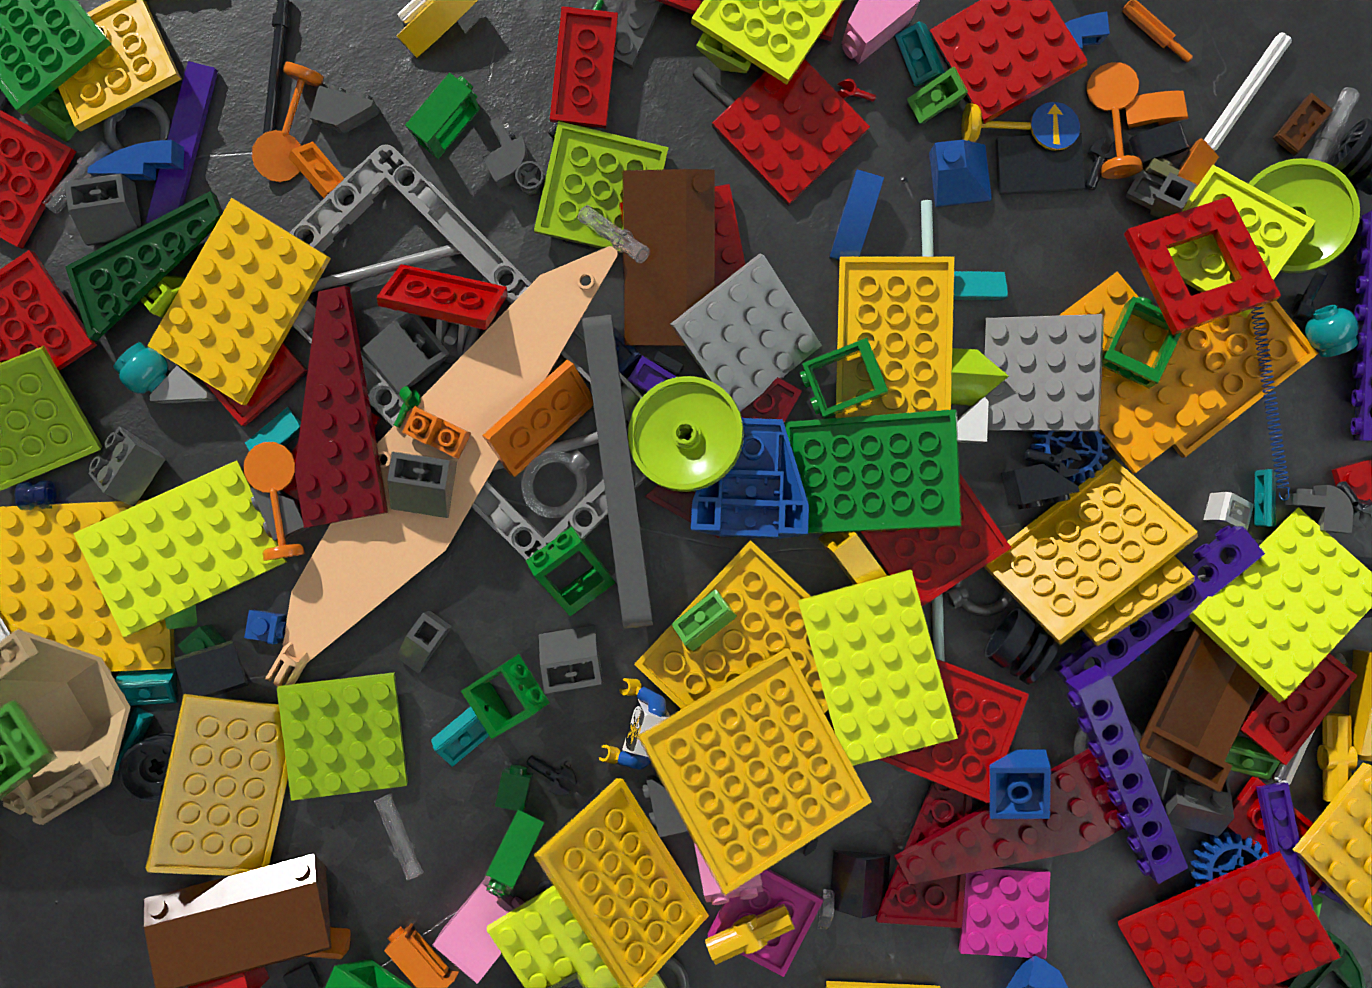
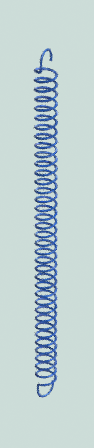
M1255 307L1257 309L1252 310L1251 313L1256 315H1253L1251 318L1257 319L1252 322L1253 324H1259L1254 326L1253 329L1258 330L1254 332L1255 335H1260L1255 337V340L1261 341H1258L1255 344L1263 345L1256 348V350L1262 351L1257 353L1258 356H1263L1259 358L1262 359L1270 356V354L1262 355L1260 353L1267 352L1270 349H1259L1261 347L1268 346L1269 344H1257L1268 340V338L1256 339L1258 337L1267 335V333H1257L1259 331L1266 330L1267 328H1255L1266 324L1254 323L1256 321L1265 319V317L1254 318L1257 315L1264 314V312H1253L1264 307ZM1258 359V361H1265L1260 363L1259 366H1267L1259 370L1261 372H1266L1261 374V377H1268L1262 379L1261 382H1269L1261 386L1268 388L1263 390L1262 392L1270 393L1264 395L1263 397L1272 398L1264 401V403H1274L1265 406L1266 409H1272L1266 411V414H1274L1266 417V419H1276L1267 422V424L1274 425L1269 427V430H1276L1270 432L1269 435H1278L1270 438L1269 440H1280L1270 444L1271 446H1279L1272 448L1271 451H1281L1272 454V456H1283L1272 460L1274 462H1281L1273 465L1274 467H1283L1274 470V472H1285L1282 474L1275 475V477L1284 478L1277 480L1276 483H1286L1277 486V488H1288L1289 498L1290 487H1280L1289 484V482L1282 481L1288 479L1289 477L1280 476L1283 474H1287L1288 472L1278 471L1287 468V466H1276L1279 464L1286 463L1285 460H1277L1284 458L1285 455H1275L1282 453L1285 450H1274L1284 446L1282 444H1275L1278 442H1282L1283 439H1273L1282 436V434H1271L1282 430L1279 428H1273L1281 425L1280 423H1271L1280 420V418H1269L1272 416H1276L1279 413H1268L1270 411L1278 409V407H1268L1277 404V402H1267L1276 399L1277 397H1265L1276 393L1275 391H1266L1275 388V386H1265L1274 383L1275 381H1263L1274 376H1262L1264 374L1273 372V370H1262L1265 368L1272 367V365H1261L1272 360Z

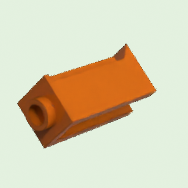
M412 923L405 929L401 926L388 937L390 943L384 951L416 988H447L455 981L459 972L448 971L449 967L416 929L414 931L411 929Z

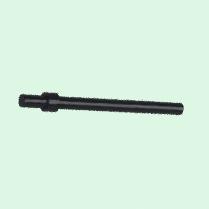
M277 0L276 13H273L272 17L274 35L263 134L274 131L276 125L285 34L290 24V16L288 15L289 0Z

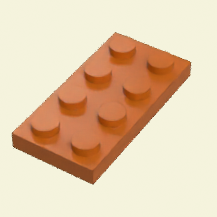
M566 360L482 436L506 471L513 477H516L594 405L592 394L575 365Z

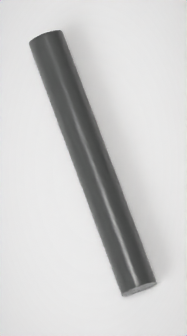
M701 67L694 71L692 76L727 108L736 101Z

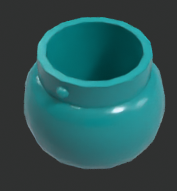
M1337 305L1325 306L1314 311V317L1308 321L1305 327L1307 340L1313 348L1317 349L1321 357L1340 355L1358 345L1356 336L1359 326L1355 315L1347 309L1337 308Z
M141 342L134 344L125 351L113 366L119 373L122 384L131 392L137 394H144L147 391L152 393L167 377L166 373L169 369L168 362L163 355L152 348L145 347Z

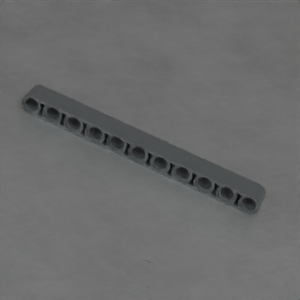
M612 315L582 318L624 629L652 626V610Z

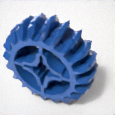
M1041 431L1042 433L1035 432L1032 434V437L1039 440V442L1031 444V449H1038L1039 452L1051 454L1050 447H1052L1059 454L1061 453V448H1064L1066 445L1063 443L1072 441L1071 445H1074V449H1077L1075 450L1077 454L1087 457L1086 461L1076 469L1079 470L1078 473L1066 477V479L1073 483L1075 480L1078 483L1085 482V476L1093 478L1095 476L1094 470H1102L1103 468L1098 460H1107L1108 458L1106 454L1102 453V450L1109 449L1110 445L1107 443L1102 444V439L1105 438V435L1099 432H1084L1088 438L1089 446L1082 440V431H1066L1064 437L1052 436L1054 431ZM1067 458L1061 461V463H1064L1066 468H1068L1069 464L1073 463L1074 460ZM1046 465L1047 467L1057 472V470L1053 466Z
M1223 831L1219 837L1209 834L1210 843L1204 840L1200 841L1201 846L1204 847L1203 850H1193L1194 854L1199 858L1198 860L1190 861L1191 865L1197 868V870L1191 872V875L1197 879L1195 882V887L1213 880V872L1219 874L1220 877L1236 870L1234 869L1235 867L1238 869L1243 867L1244 857L1241 856L1242 849L1248 857L1249 864L1269 855L1266 852L1259 853L1262 846L1257 841H1255L1254 847H1251V836L1247 837L1246 840H1242L1241 834L1234 832L1229 834Z

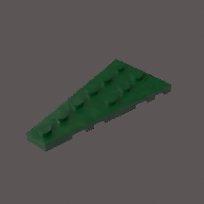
M209 191L65 266L89 339L97 342L213 231L223 213L217 195Z

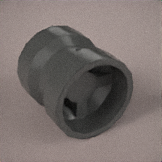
M533 161L521 163L515 172V178L520 189L529 196L541 194L546 179L541 166Z

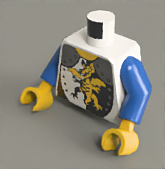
M624 678L623 680L628 683V689H619L620 693L626 696H637V702L622 748L623 751H620L617 747L603 745L602 748L608 749V755L606 758L599 757V760L641 770L646 768L651 761L637 735L668 718L670 715L666 708V700L661 695L646 687H641V682L638 679Z

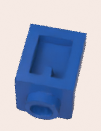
M249 610L244 638L265 641L267 644L272 645L281 643L285 635L286 615Z

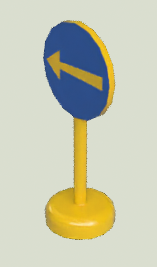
M1049 102L1036 109L1031 117V122L989 121L983 124L980 107L976 104L968 103L963 111L961 136L962 140L976 142L981 128L1031 130L1032 136L1037 143L1046 149L1056 151L1066 149L1075 142L1079 136L1080 123L1073 109L1063 103Z

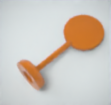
M285 62L283 68L287 76L297 80L282 131L265 132L257 138L252 148V160L255 168L270 181H288L299 174L300 170L288 157L292 149L301 146L296 138L289 134L304 84L317 87L322 85L324 76L320 73L292 62Z
M1110 62L1100 66L1091 74L1087 83L1089 101L1100 110L1112 111L1117 157L1107 160L1101 167V175L1107 179L1130 177L1138 174L1143 169L1142 161L1139 157L1133 155L1124 156L1119 110L1126 108L1134 101L1138 94L1139 80L1136 72L1130 66L1121 62Z
M263 442L254 446L244 460V474L247 481L254 489L270 493L278 546L265 549L263 551V561L305 554L301 544L286 545L277 492L285 489L292 482L295 475L296 462L292 453L285 446L276 442Z

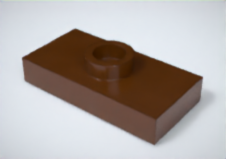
M1310 93L1272 139L1295 156L1329 117L1333 109L1313 93Z

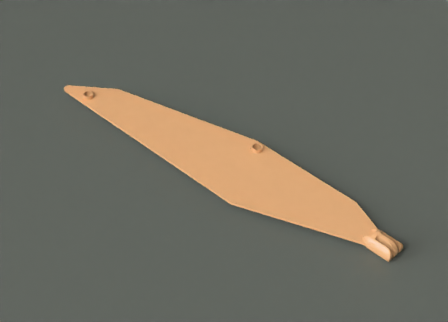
M608 246L541 274L422 396L421 402L417 406L418 408L471 432L459 459L402 432L413 408L407 412L400 428L393 426L377 443L379 460L384 454L388 458L385 465L380 461L388 513L330 524L291 591L283 647L266 676V680L270 682L275 678L274 685L277 687L282 686L285 682V685L295 684L310 660L447 550L499 460L482 435L547 378L618 256L616 248ZM584 277L591 278V283L588 286L581 284ZM392 452L457 461L449 518L391 509L387 480Z

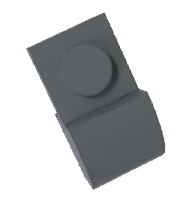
M498 116L489 121V124L501 147L482 158L500 189L516 180L515 172L517 167L521 163L528 161L529 157L523 137L520 136L515 139L516 137L509 123L503 125Z
M1142 170L1138 173L1125 198L1151 209V215L1163 218L1182 212L1197 184L1171 172L1164 181Z
M1318 485L1314 486L1313 490L1296 489V493L1289 494L1288 500L1284 501L1286 506L1312 508L1311 519L1320 526L1322 531L1352 533V503L1348 496L1335 486Z

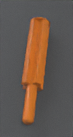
M1129 0L1126 3L1122 12L1162 48L1168 46L1186 63L1193 58L1187 50L1173 39L1176 35L1140 2Z

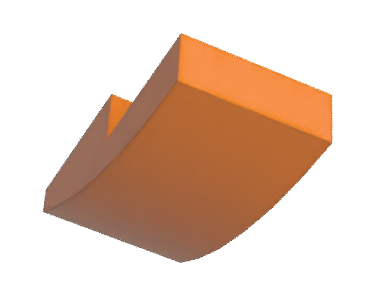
M1163 91L1137 95L1134 101L1125 108L1129 129L1158 122L1159 126L1188 119L1184 91Z
M415 406L402 431L422 443L431 445L458 459L471 435V432Z

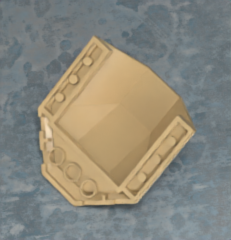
M20 629L15 630L0 642V708L13 700L23 706L58 758L1 800L4 807L19 815L25 812L33 816V822L44 825L110 785L131 707L124 693L114 680L110 669L105 665L101 657Z

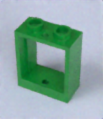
M450 72L405 124L416 142L436 159L441 157L480 110L476 100L478 96L472 91L473 86L464 77L459 76L457 79Z
M1133 296L1125 303L1103 349L1102 367L1147 388H1151L1159 383L1182 332L1173 335L1160 308L1154 306V303L1147 298ZM1131 314L1168 331L1152 367L1115 350Z
M868 338L802 363L805 370L800 372L805 388L811 386L815 397L810 399L816 415L822 413L824 419L888 394L887 386ZM860 353L874 390L827 408L813 371Z
M573 526L560 533L553 541L542 549L537 550L526 560L534 577L570 617L616 583L606 566ZM580 550L593 567L562 590H559L546 574Z
M519 654L461 691L491 739L531 717L550 703ZM500 674H503L524 707L523 711L513 717L490 683L492 679Z
M520 810L517 811L485 875L483 885L487 886V892L499 898H502L503 894L509 897L544 822Z
M366 959L334 966L325 988L412 987L373 960Z

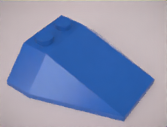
M742 418L744 440L741 453L735 465L721 480L709 487L696 491L692 500L691 530L721 537L781 539L808 535L809 504L783 419Z

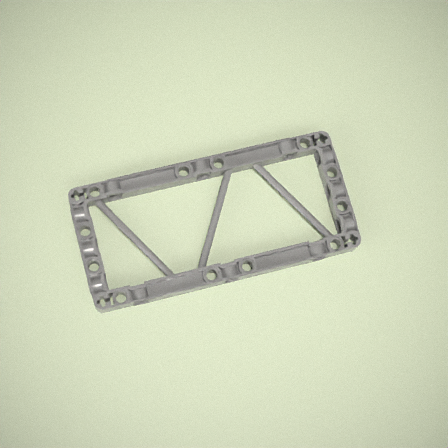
M381 145L375 149L289 232L304 241L307 235L313 234L314 239L309 245L323 252L334 242L333 238L347 224L351 225L374 202L373 199L387 185H393L451 245L321 278L312 292L396 271L401 264L415 266L461 254L483 276V282L501 285L500 280L502 276L512 274L514 276L513 282L506 286L508 294L506 300L510 304H513L531 285L495 246L391 145ZM387 158L393 160L398 166L396 170L385 162ZM407 176L415 177L414 182L410 186H403V180ZM349 195H354L353 203L344 206V199ZM308 298L293 326L312 343L316 308L313 306L314 303ZM469 327L462 355L478 340L480 328ZM575 328L561 355L566 360L572 362L577 371L591 385L585 337ZM361 352L369 402L394 426L393 424L404 402ZM620 373L625 417L629 423L637 403L643 396ZM390 391L392 401L388 405L383 406L380 400L383 393ZM595 432L553 443L534 460L599 443L598 434ZM631 455L636 489L648 477L638 468ZM498 460L493 471L504 468L500 460ZM488 479L472 505V508L526 560L535 553L532 552L530 555L528 551L534 549L538 542L541 543V546L537 547L540 550L571 526L585 540L608 517L604 479L545 537L508 503L509 500ZM582 511H589L593 518L591 524L587 527H582L577 520L579 513ZM524 530L528 531L532 536L531 543L526 547L518 542V535Z

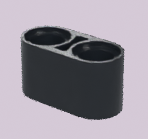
M1175 121L1141 132L1129 139L1133 154L1141 159L1142 165H1146L1154 158L1165 159L1190 148L1181 121Z

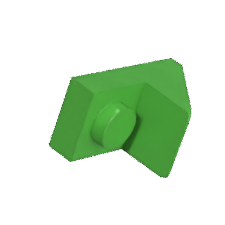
M952 67L907 98V101L921 124L927 122L946 108L956 107L968 93V90L956 68Z

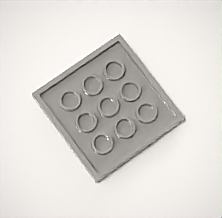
M758 254L670 324L708 380L719 385L730 395L739 412L763 394L777 377L783 378L822 346L763 254Z
M1102 314L986 318L985 356L1009 375L1007 379L985 396L989 401L987 431L1100 432L1104 316Z

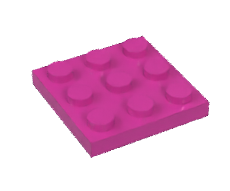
M997 867L966 873L962 928L959 930V952L961 954L1032 958L1036 955L1039 958L1046 959L1050 872L1046 869Z
M767 868L760 873L763 892H759L758 896L752 899L743 900L740 896L729 898V902L723 904L708 932V937L731 928L742 917L751 914L757 916L778 905L785 904L795 929L769 940L762 949L750 954L741 953V955L784 977L824 900L821 896Z

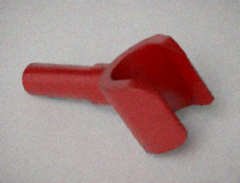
M846 79L837 83V85L844 88V90L837 92L843 99L850 96L861 97L872 102L876 99V95L857 88L856 83L852 79Z

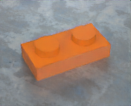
M313 141L292 149L288 156L323 198L345 179Z

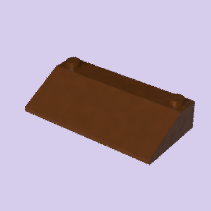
M715 169L623 170L624 345L685 346L670 324L715 289Z
M1197 624L1138 745L1144 755L1207 790L1221 792L1232 768V765L1225 762L1226 757L1261 684Z
M315 854L144 898V931L155 988H186L332 949L326 865Z

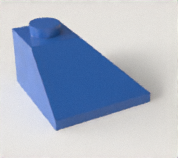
M967 140L937 142L933 145L929 152L935 207L992 200L986 146L984 144Z
M1046 749L1015 750L990 764V819H1050L1051 767Z
M1035 955L1019 966L1006 988H1068L1060 970Z

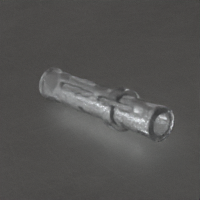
M1353 88L1342 89L1333 107V112L1329 115L1321 132L1316 134L1314 138L1315 144L1307 159L1326 162L1332 149H1335L1337 146L1339 134L1360 97V93Z
M99 140L84 158L80 157L77 160L78 164L55 190L48 195L43 204L55 214H59L67 204L64 182L92 178L93 175L88 173V167L101 158L113 153L109 146Z
M588 205L579 211L578 220L612 243L615 250L626 253L637 263H642L647 259L650 252L649 248L633 238V234L630 231L620 229Z
M391 793L374 800V804H376L393 845L394 851L392 853L394 858L398 857L406 876V881L421 875L424 871L414 852L416 846L414 842L411 843Z

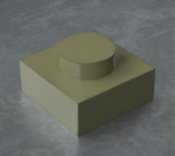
M1155 158L1143 168V171L1164 181L1170 172L1178 175L1180 170L1172 167V163L1165 159Z

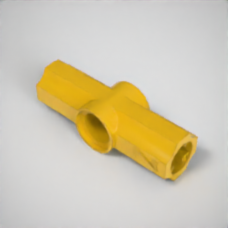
M1328 713L1323 719V745L1318 747L1317 761L1319 767L1323 770V800L1331 802L1352 777V771L1357 767V752L1352 746L1351 715Z
M781 904L757 916L751 914L742 917L731 928L705 939V943L716 965L743 952L745 954L756 952L762 949L769 940L795 929L785 904Z

